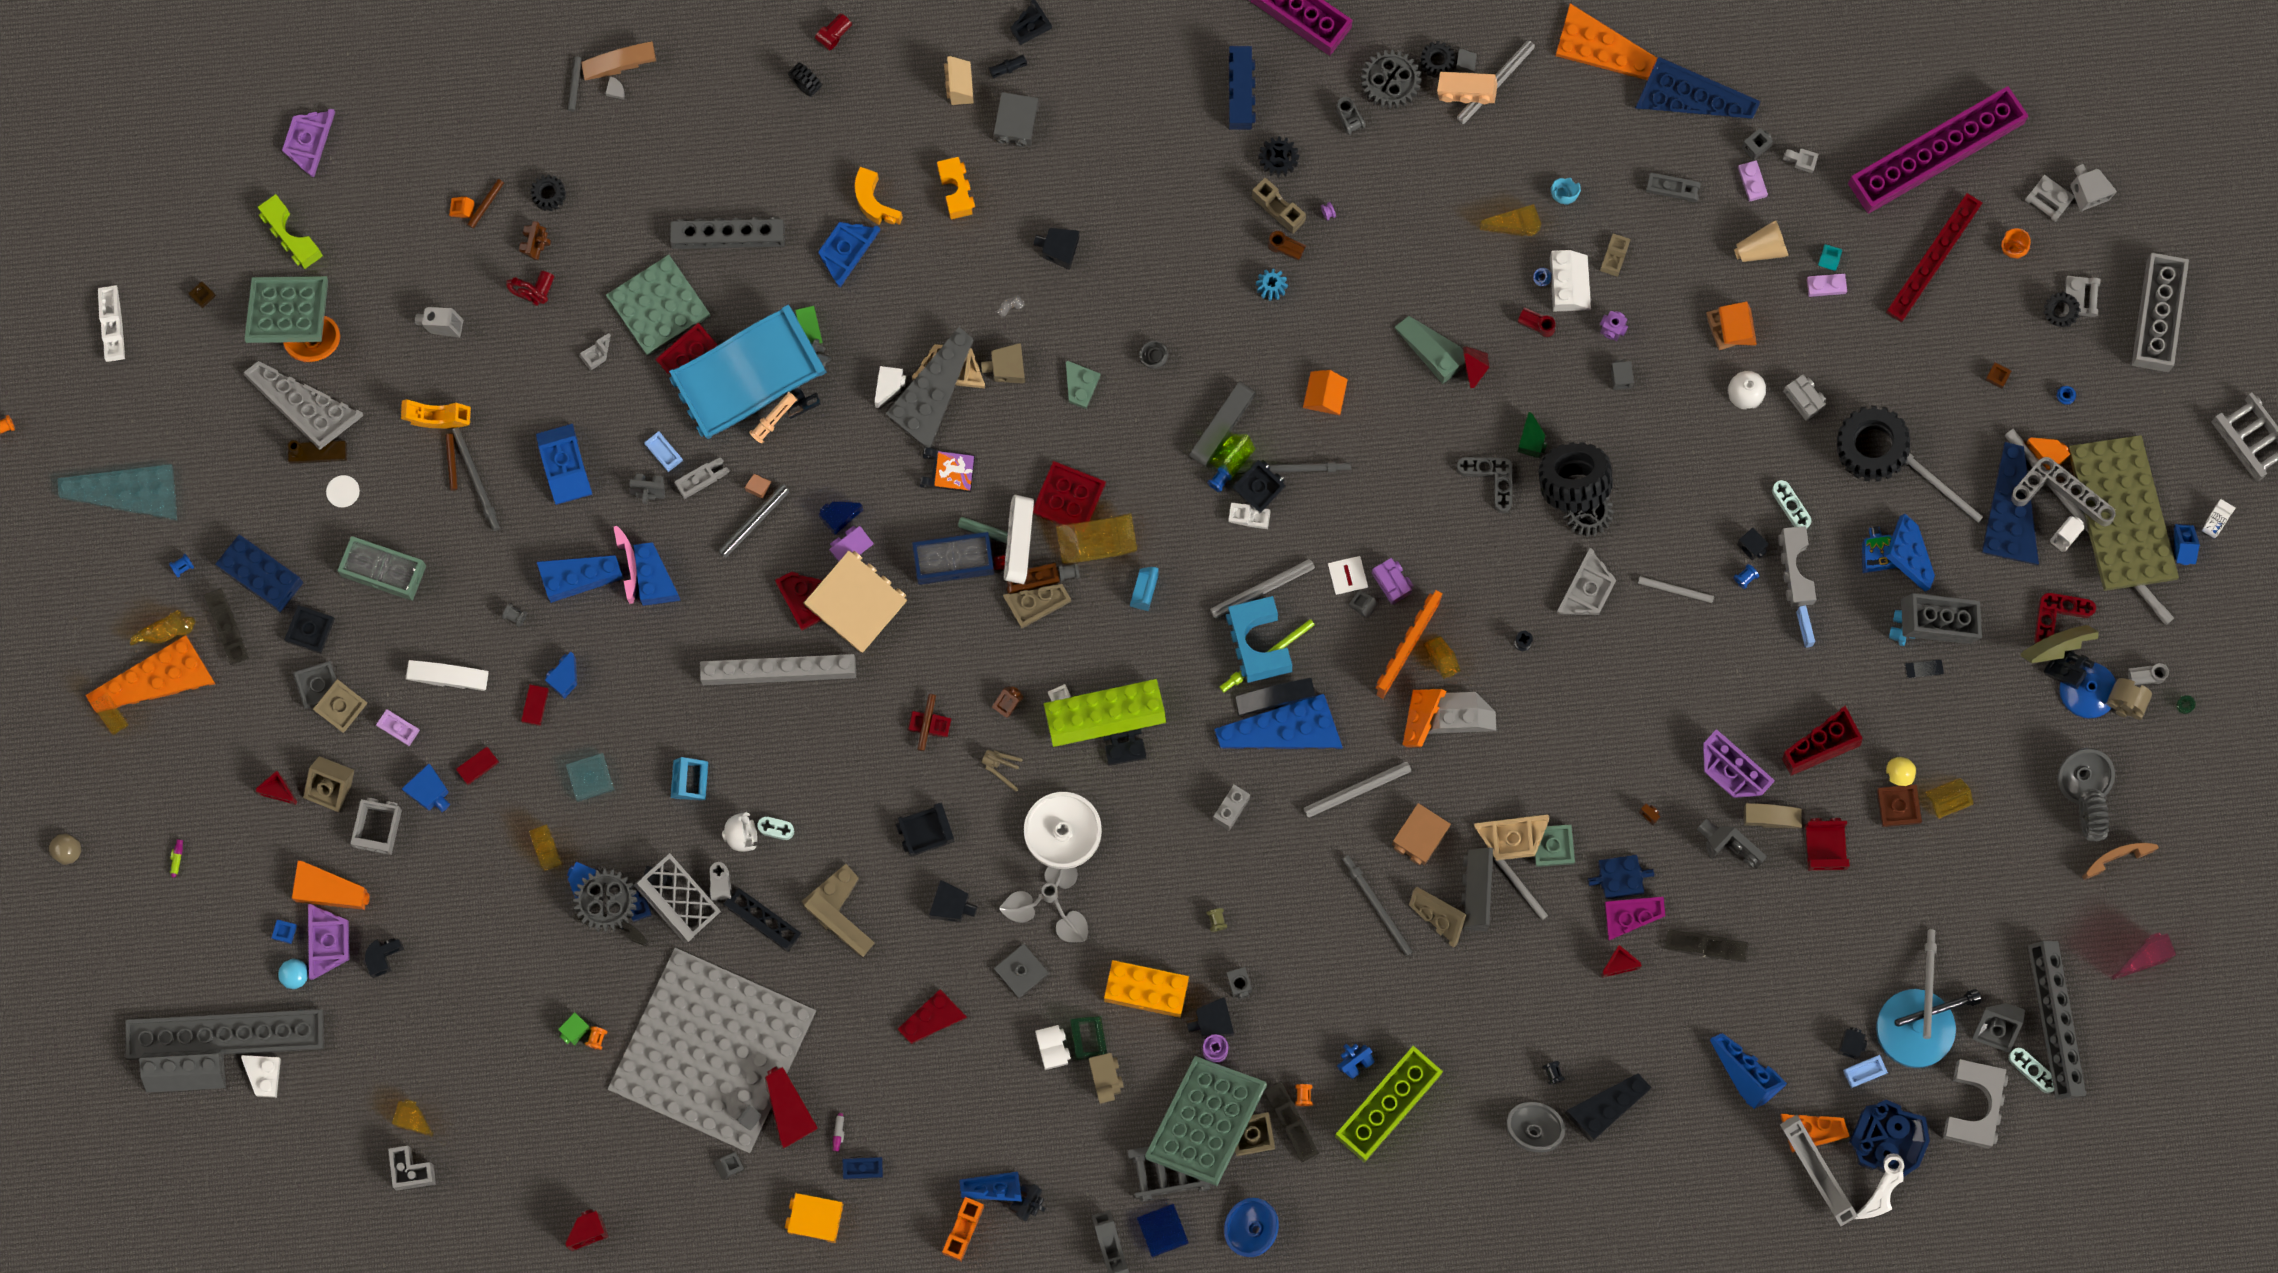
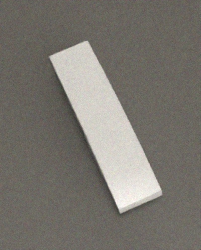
M116 285L98 288L99 319L101 321L102 340L104 342V358L106 362L125 359L118 287Z
M409 660L406 680L442 687L446 685L462 689L470 688L485 691L489 671Z

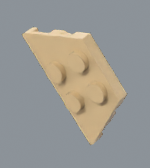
M934 344L917 372L913 374V381L943 345ZM970 348L956 385L985 389V383L973 350Z
M1549 815L1475 823L1474 826L1487 847L1493 848V856L1497 861L1535 856L1550 819Z

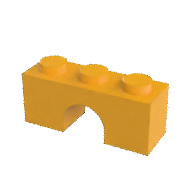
M959 157L938 161L937 167L942 185L954 184L958 188L954 194L946 196L950 219L972 215V208L975 207L973 197L968 195V191L971 189L968 179H964L963 174L966 173L964 162L960 163Z

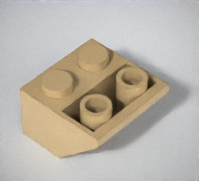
M948 56V63H944L947 99H951V105L974 103L970 61Z

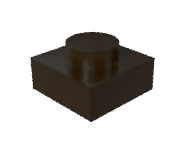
M203 281L188 293L201 308L205 307L216 296Z

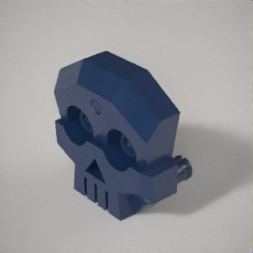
M1884 1100L1880 1103L1866 1106L1862 1110L1849 1143L1856 1152L1859 1165L1872 1171L1877 1168L1885 1173L1883 1164L1885 1158L1883 1155L1884 1151H1888L1890 1154H1898L1903 1159V1177H1905L1920 1166L1930 1139L1926 1117L1902 1111L1900 1105ZM1895 1124H1899L1901 1126L1900 1131H1897L1895 1129ZM1875 1129L1879 1136L1870 1138ZM1891 1160L1888 1163V1167L1891 1169H1896L1899 1166L1897 1160Z

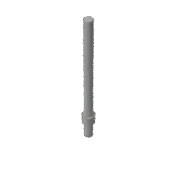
M1909 453L1906 465L1909 464L1975 521L1978 523L1981 521L1983 516L1925 469Z
M1933 929L1928 930L1927 943L1925 944V953L1927 955L1924 1039L1931 1038L1934 954L1937 953L1935 930Z

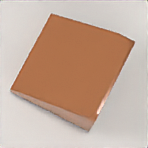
M754 474L746 484L745 490L763 499L771 481Z

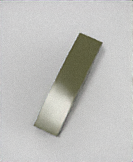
M2089 625L2071 628L2037 642L2021 652V657L2030 663L2064 658L2065 651L2081 649L2082 641L2098 639L2099 632Z

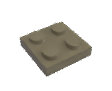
M336 679L313 710L344 733L367 705V702Z

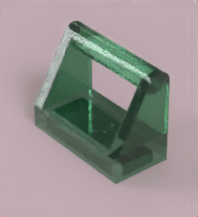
M1101 1016L1070 1019L1077 1060L1107 1054ZM1094 1022L1099 1051L1084 1053L1079 1025Z

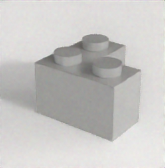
M409 1146L388 1149L392 1186L395 1190L436 1185L434 1165L427 1162L414 1165L412 1148Z

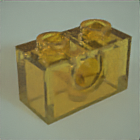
M548 825L530 830L529 834L542 869L546 871L562 865Z

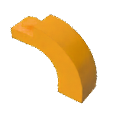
M860 167L855 180V193L863 214L878 225H880L882 219L889 224L896 223L900 225L903 218L902 212L880 204L873 196L874 189L879 180L878 173Z
M406 399L402 400L401 419L410 421L411 425L426 428L449 429L470 425L471 407L459 403L433 406Z

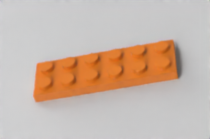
M1435 590L1433 595L1431 593L1428 595L1423 607L1424 611L1420 609L1414 622L1415 626L1409 627L1405 635V643L1401 642L1395 654L1396 658L1390 659L1386 667V675L1382 674L1377 682L1378 697L1384 699L1439 606L1443 593Z

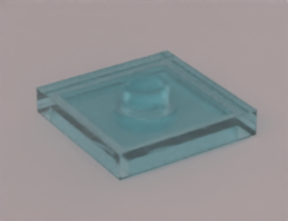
M603 753L566 764L577 802L614 791Z

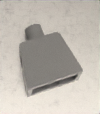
M2084 164L2074 169L2077 177L2070 187L2080 211L2109 201L2117 192L2099 169L2088 172Z
M426 307L424 314H416L415 324L422 325L431 334L458 338L461 336L464 320L453 308Z

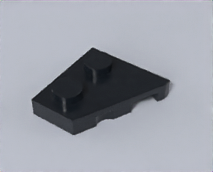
M1031 0L1028 9L1021 13L1019 19L1014 22L1010 30L1018 44L1022 45L1052 29V25L1036 0Z

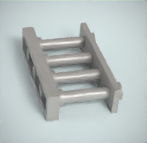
M2250 393L2245 399L2246 405L2228 417L2220 413L2211 422L2254 480L2258 482L2267 475L2266 468L2278 461V452L2263 462H2259L2256 459L2255 453L2274 440L2278 444V426L2262 406L2260 398ZM2253 410L2259 419L2241 431H2235L2232 427V422ZM2264 425L2270 434L2253 446L2247 447L2243 438Z

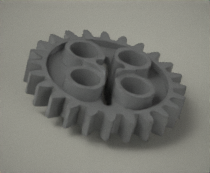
M1384 50L1383 56L1377 52V59L1371 56V63L1366 62V68L1362 69V73L1365 75H1361V80L1364 81L1361 87L1366 88L1364 94H1369L1368 100L1374 98V105L1381 102V108L1388 104L1389 109H1391L1392 105H1395L1396 109H1398L1399 103L1405 106L1406 100L1411 103V96H1417L1416 91L1420 90V85L1418 84L1421 83V78H1418L1421 75V71H1416L1418 65H1413L1414 59L1408 61V54L1402 57L1401 51L1395 55L1394 50L1391 51V54ZM1391 65L1393 68L1391 70H1387L1384 68V66ZM1397 67H1401V68L1396 72L1395 78L1392 79V80L1390 81V83L1388 84L1387 89L1385 90V92H1382V90L1386 87V85H1387V83H1388V79H1391V78L1393 77V75H1394L1395 70L1397 69ZM1405 74L1409 78L1401 79L1399 76ZM1379 79V80H1381L1383 83H1382V84H1375V83H1374V80ZM1396 89L1398 93L1392 94L1390 93V90Z
M606 869L603 870V874L596 870V876L594 877L589 873V880L582 878L584 885L578 884L577 887L580 891L574 892V895L578 897L573 899L574 904H578L574 907L575 911H580L577 914L578 918H583V924L589 922V929L595 925L597 932L601 927L604 928L605 932H607L608 927L615 931V925L622 928L621 922L628 923L627 916H634L630 910H636V905L632 904L637 902V897H632L636 894V890H630L633 887V883L627 884L628 877L621 879V872L615 876L613 869L610 874H607ZM604 884H607V917L603 915ZM614 887L620 889L617 894H611L610 890ZM593 888L600 889V893L597 895H592L590 892ZM613 906L620 907L617 913H611L610 909ZM593 907L601 908L597 914H592L590 911Z

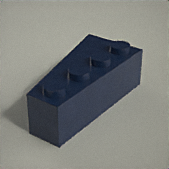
M1229 46V130H1251L1252 123L1256 121V114L1252 112V106H1255V94H1252V88H1255V77H1252V71H1255V59H1252V46Z

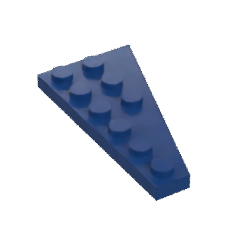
M1324 694L1214 729L1220 748H1343Z

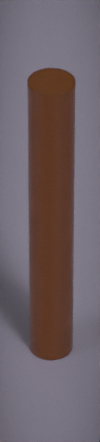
M498 179L468 222L467 225L470 228L474 229L504 184L502 180Z
M446 434L450 490L454 491L458 490L453 434Z
M934 694L928 695L917 747L918 751H925L936 699Z

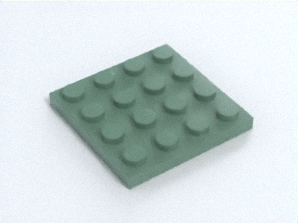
M667 255L606 294V297L647 357L693 328L697 323H701L711 316L670 255Z
M327 276L252 277L245 330L246 343L322 342L328 288Z

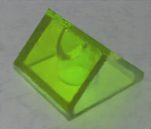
M1232 434L1210 463L1216 468L1221 467L1233 477L1254 452L1255 447L1247 434Z

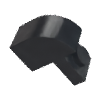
M377 939L369 945L365 953V963L372 978L391 972L386 957L404 950L403 944L399 939L387 940L383 946Z

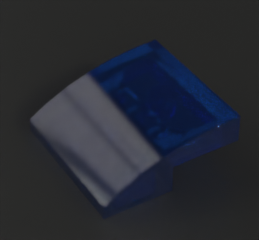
M1174 1204L1137 1217L1151 1257L1189 1244Z

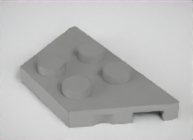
M1590 548L1557 611L1558 614L1599 615L1616 579L1608 572L1604 563L1597 558L1593 549Z

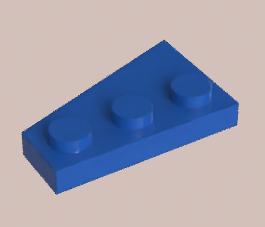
M1018 1172L959 1180L962 1198L1022 1201Z

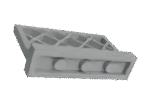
M670 853L633 885L684 943L689 942L721 912ZM668 859L674 865L673 873L663 872V864ZM652 874L660 875L659 886L651 885L647 878ZM663 875L673 876V887L662 886ZM676 876H684L687 880L686 887H676ZM662 889H673L672 900H665L662 897ZM676 890H686V901H675ZM689 890L698 892L699 902H689ZM675 903L685 904V915H678L675 912ZM689 904L699 905L698 916L688 915ZM702 905H709L714 912L709 917L702 916ZM688 918H698V927L694 931L688 927Z

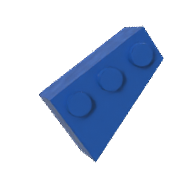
M653 542L634 545L642 605L681 601Z

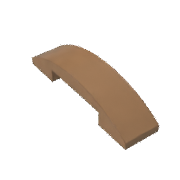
M2135 843L2121 846L2100 857L2088 868L2082 877L2085 880L2106 870L2104 863L2134 852L2138 859L2155 852L2159 847L2157 844Z

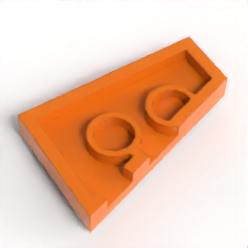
M1443 689L1413 690L1403 746H1423L1431 728L1430 721L1433 714H1437L1440 708L1437 705L1441 697L1444 698L1447 691Z

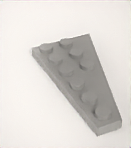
M259 361L244 372V376L319 450L363 417V412L355 411L349 408L347 404L339 403L331 399L330 396L306 384H300L296 382V379L290 376L286 377L280 374L278 370Z

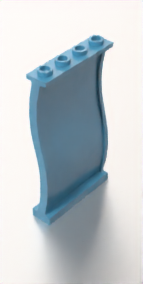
M787 305L700 357L675 370L672 369L669 371L671 374L669 379L674 387L678 386L681 392L678 395L683 404L687 403L690 409L687 412L692 420L696 419L699 425L696 428L701 437L705 435L707 439H710L713 435L747 418L787 392L827 372L792 308Z

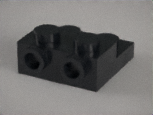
M1256 460L1232 487L1259 514L1286 486L1283 483L1285 480L1278 473L1274 475L1269 470L1271 467L1264 460Z

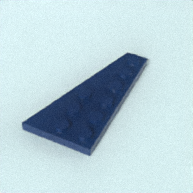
M1657 57L1635 108L1753 119L1761 101Z

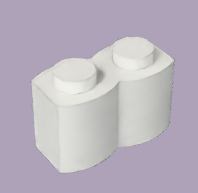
M2068 517L2050 539L2051 544L2061 552H2065L2083 531V522L2078 517Z
M1059 1025L1036 1030L1035 1033L1044 1069L1048 1070L1068 1065L1067 1060L1071 1058L1069 1049L1064 1048L1063 1041L1066 1040L1064 1030L1059 1029Z

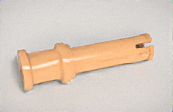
M787 392L785 397L768 416L761 418L757 427L754 430H750V435L759 443H763L765 436L774 430V425L797 401V398L792 393Z

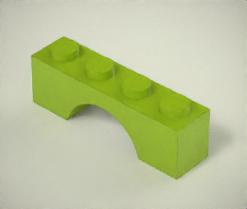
M276 194L258 206L261 212L259 217L265 224L268 222L271 225L270 231L276 238L279 236L282 239L280 244L286 252L289 250L292 252L293 256L291 258L297 266L301 264L306 269L323 256L309 236L299 238L291 236L286 232V221L290 213Z

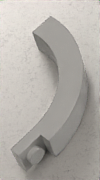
M1798 1115L1781 1123L1780 1126L1839 1225L1843 1226L1858 1217Z

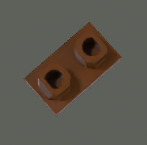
M535 221L532 222V225L524 226L523 235L528 238V242H521L519 251L522 254L528 255L533 260H538L540 251L544 250V246L551 245V240L547 239L548 233L545 232L546 228L540 226L539 222Z

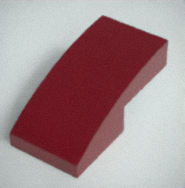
M911 712L908 731L921 733L924 713ZM932 714L928 735L947 738L951 718Z

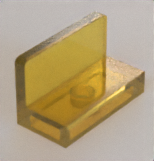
M1961 778L1926 792L1927 797L1933 803L1934 812L1938 819L1974 805L1971 790Z

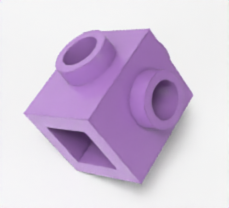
M1610 311L1609 315H1604L1600 322V325H1602L1600 333L1608 339L1617 341L1620 335L1624 336L1628 329L1626 325L1627 318L1621 312Z

